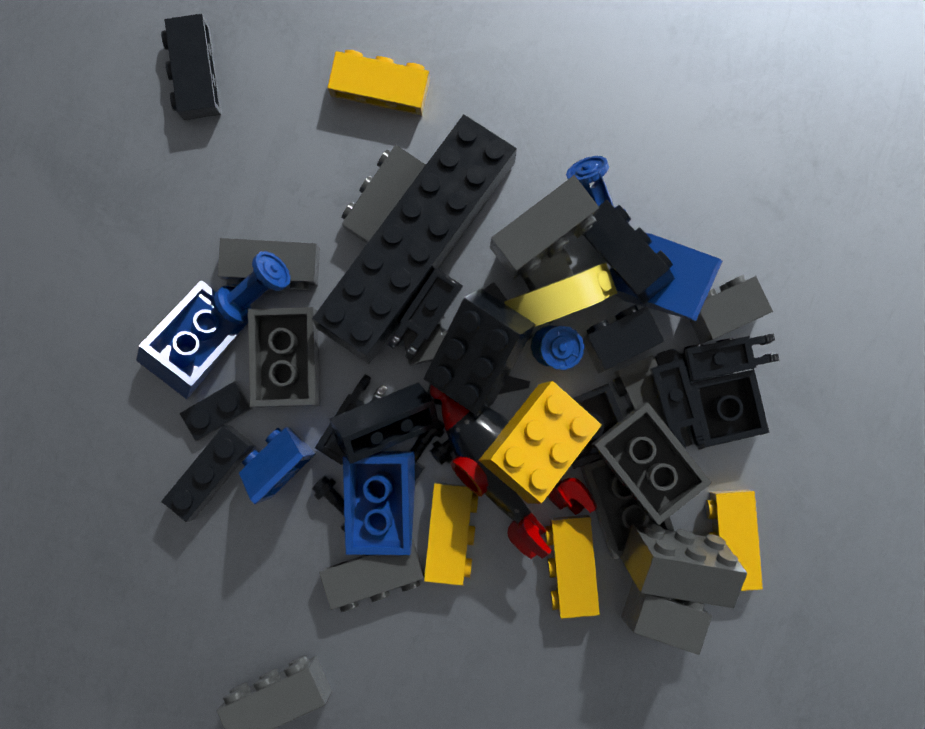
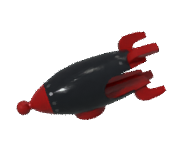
M431 385V396L442 401V417L445 430L456 456L451 462V467L457 477L474 494L480 497L485 494L502 512L513 520L508 527L507 534L511 543L521 553L530 559L536 555L541 559L548 556L552 550L540 536L546 532L545 528L517 493L478 461L496 440L509 420L489 407L476 416ZM567 478L559 481L547 496L559 510L568 507L575 515L579 514L584 508L590 513L597 508L592 494L576 478Z

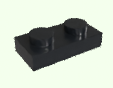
M234 381L179 414L194 440L199 441L253 408L250 407V403L237 381Z

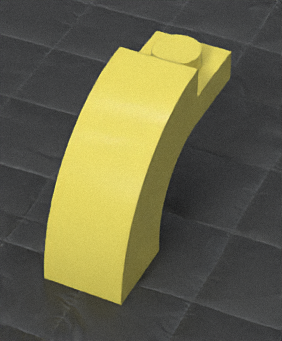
M603 263L560 281L526 292L504 301V303L535 323L536 326L604 301L606 298L617 294V290L607 263Z

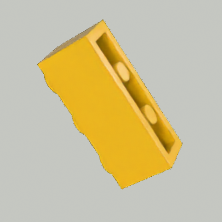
M345 50L344 53L336 51L328 83V91L331 97L422 116L430 83V73L428 70H425L424 66L416 63H407L404 66L395 64L392 59L383 56H376L375 59L363 57L362 53L355 50Z
M434 483L424 582L463 585L464 577L470 578L472 558H466L467 545H474L475 526H470L469 521L470 513H477L478 495L472 493L465 485Z
M755 491L709 492L710 500H706L705 507L707 518L712 519L713 532L708 534L724 539L726 545L737 556L738 561L746 570L747 576L741 591L763 589Z
M589 515L550 518V526H545V539L547 545H552L553 558H548L549 578H555L556 590L550 591L552 610H558L561 619L600 615L591 517Z

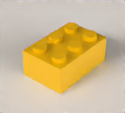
M555 382L538 384L478 461L528 504H542L602 424Z

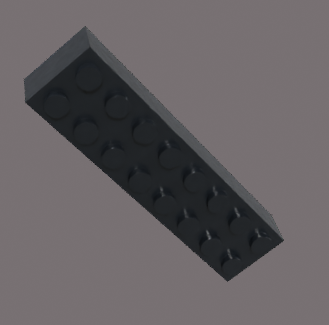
M463 114L312 317L316 329L370 364L399 324L434 269H438L515 164L517 148Z

